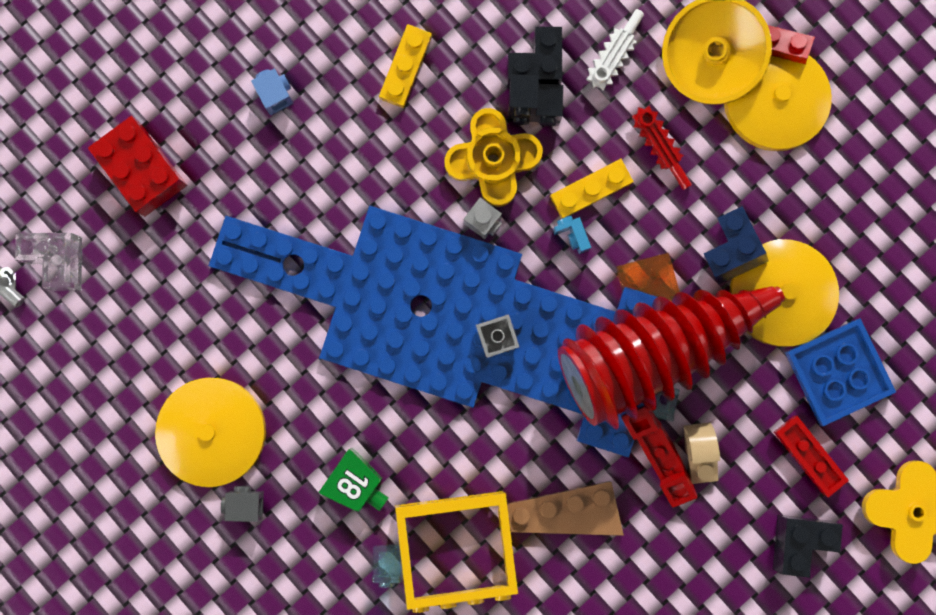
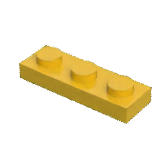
M407 24L379 94L380 100L401 108L405 107L431 41L432 33Z
M619 159L551 194L550 198L561 219L631 185L634 181L622 159Z

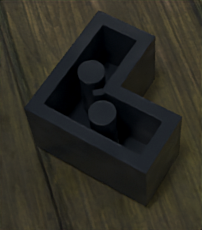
M535 27L533 53H508L507 88L510 85L511 75L539 76L538 84L561 85L562 27Z
M511 75L508 97V121H513L515 125H528L529 122H540L541 126H555L556 123H560L563 115L564 85L538 84L539 76Z
M778 515L773 570L782 575L810 578L812 550L840 553L843 525L829 520Z

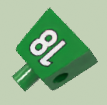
M353 448L348 449L318 492L357 512L362 509L366 502L380 511L389 498L376 489L383 478Z

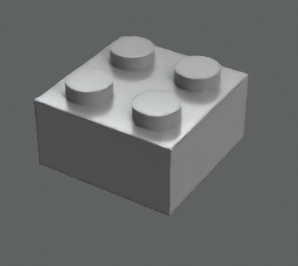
M509 314L476 325L486 358L519 348Z

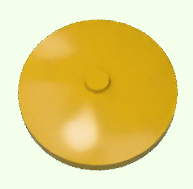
M695 0L691 2L670 23L662 46L664 69L674 87L689 99L709 105L730 103L751 92L767 72L772 55V39L768 25L760 12L745 0Z
M810 55L806 65L771 56L767 72L760 83L744 97L724 104L725 113L735 132L749 144L768 151L791 150L812 139L826 123L832 104L831 87L824 70Z
M785 239L762 244L769 261L732 278L729 292L737 294L741 290L752 291L769 286H778L784 293L785 301L782 302L780 307L768 314L766 318H763L754 325L752 333L748 331L747 333L762 343L778 347L801 345L815 339L830 325L838 308L839 286L832 266L820 252L799 241Z
M221 378L197 379L178 388L163 404L156 422V445L162 461L175 476L192 485L217 487L239 479L255 465L265 444V418L256 399L241 385Z

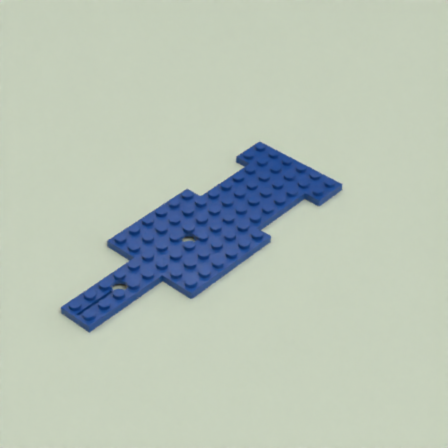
M370 205L353 256L225 216L208 265L233 275L336 307L319 356L320 359L474 408L481 382L582 414L564 379L558 359V348L562 346L566 338L573 341L576 340V330L579 325L584 324L594 330L598 317L603 316L613 322L615 311L515 280L522 257L521 253ZM291 255L300 256L304 262L302 272L295 276L288 275L283 267L284 261ZM623 287L617 310L624 309L632 314L633 308L637 303H645L652 307V303L657 297ZM417 296L429 298L432 303L430 313L422 317L416 316L411 311L412 300ZM509 314L519 348L486 358L476 325ZM640 403L639 405H637V408L643 406L644 404ZM625 412L618 415V430H615L606 421L593 426L583 416L576 439L578 442L628 458L634 443L621 418V415L625 414Z

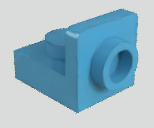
M568 216L557 221L558 226H555L553 229L554 235L570 230L571 234H568L567 237L573 250L577 249L578 253L582 254L591 249L580 217L573 219L572 216Z

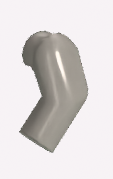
M4 267L0 269V295L15 308H18L24 303L25 297L16 291L14 271L11 268Z

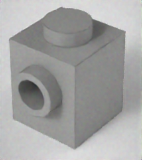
M479 198L465 216L464 225L485 240L489 234L494 236L501 227L500 219L502 213L482 198Z

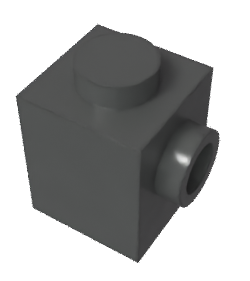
M234 486V491L227 492L221 500V514H225L224 521L258 522L262 520L264 491H251V486Z

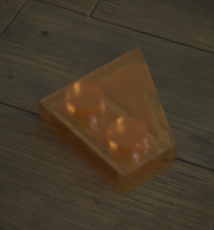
M669 253L616 267L622 291L625 287L650 294L651 298L661 296L672 301L676 293L680 292Z

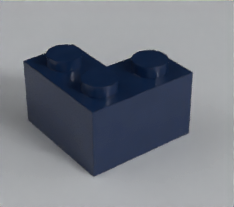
M743 206L717 218L728 242L703 254L718 285L769 261L767 253Z

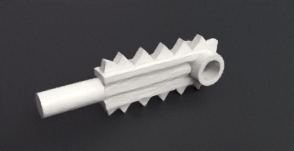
M636 9L624 29L620 28L618 30L614 28L613 34H609L611 42H604L605 50L598 51L600 59L593 60L595 68L587 69L589 76L586 80L591 82L592 89L600 88L604 91L606 85L613 84L611 77L618 76L616 68H623L621 60L629 58L626 51H633V45L637 43L633 39L634 35L632 34L644 16L641 10Z

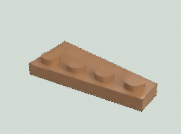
M611 481L507 503L511 532L624 535Z

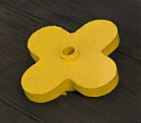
M484 108L476 112L471 119V142L454 145L446 153L445 169L448 175L457 181L477 179L483 199L492 206L500 207L509 204L515 197L517 191L515 173L535 168L541 160L543 150L540 141L531 134L510 135L507 131L504 116L495 109ZM490 155H496L498 157V161L491 162L488 160V157Z
M908 461L904 463L897 472L895 488L892 490L874 489L868 492L862 501L864 517L874 525L892 530L891 549L897 558L907 563L918 564L925 561L932 551L933 535L936 534V471L931 465L922 461Z

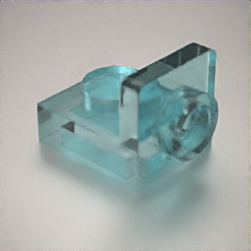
M374 545L372 583H379V587L383 588L395 587V583H399L402 578L399 545Z

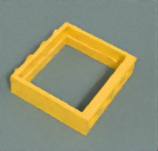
M499 491L395 505L407 610L412 609L413 613L429 611L430 606L440 605L441 609L456 607L458 602L465 601L468 602V605H477L484 603V599L495 597L496 601H505L511 599V595L518 594L505 492ZM497 506L507 584L414 598L405 518Z

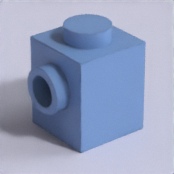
M275 68L271 71L268 69L263 70L256 75L255 79L251 80L270 116L294 104L287 92L292 89L284 74L278 75Z

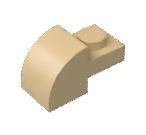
M711 422L684 425L685 451L688 455V474L692 483L718 481L720 452L717 436Z

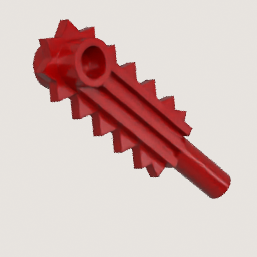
M650 106L645 109L638 107L637 114L631 116L635 121L633 128L641 129L639 137L646 138L644 146L652 147L650 155L658 157L655 164H660L661 170L669 168L682 190L688 188L692 184L678 163L684 156L679 153L681 148L673 147L675 139L668 138L669 130L662 129L664 121L656 120L658 112L652 111Z

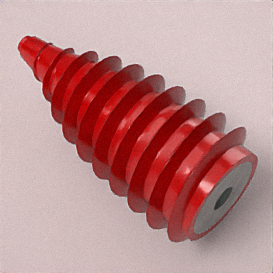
M769 286L752 291L741 290L737 294H731L726 290H719L715 296L706 290H697L693 297L684 292H678L674 295L672 301L665 297H657L654 299L652 307L639 302L634 306L632 314L624 309H619L614 314L613 322L606 317H598L594 330L587 325L581 324L577 327L575 341L569 338L564 339L562 346L558 348V359L564 379L573 399L589 423L596 426L606 421L611 427L618 430L619 414L625 412L632 420L636 421L638 417L637 405L640 403L655 411V396L661 393L666 399L673 401L675 397L674 385L676 383H679L686 390H691L693 386L692 373L696 372L705 379L709 378V362L713 359L719 365H725V349L731 346L739 350L740 337L747 331L752 333L753 326L780 307L782 302L785 301V296L778 286Z

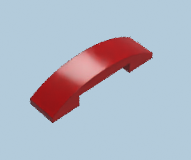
M645 405L637 408L638 417L636 421L632 420L626 413L622 414L621 418L633 440H638L658 475L660 487L672 508L697 499V493L684 463L655 414Z

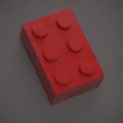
M133 116L128 117L88 147L89 151L134 211L144 217L188 186L146 129Z

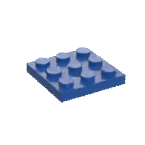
M861 318L855 319L807 343L784 352L819 426H825L896 393Z

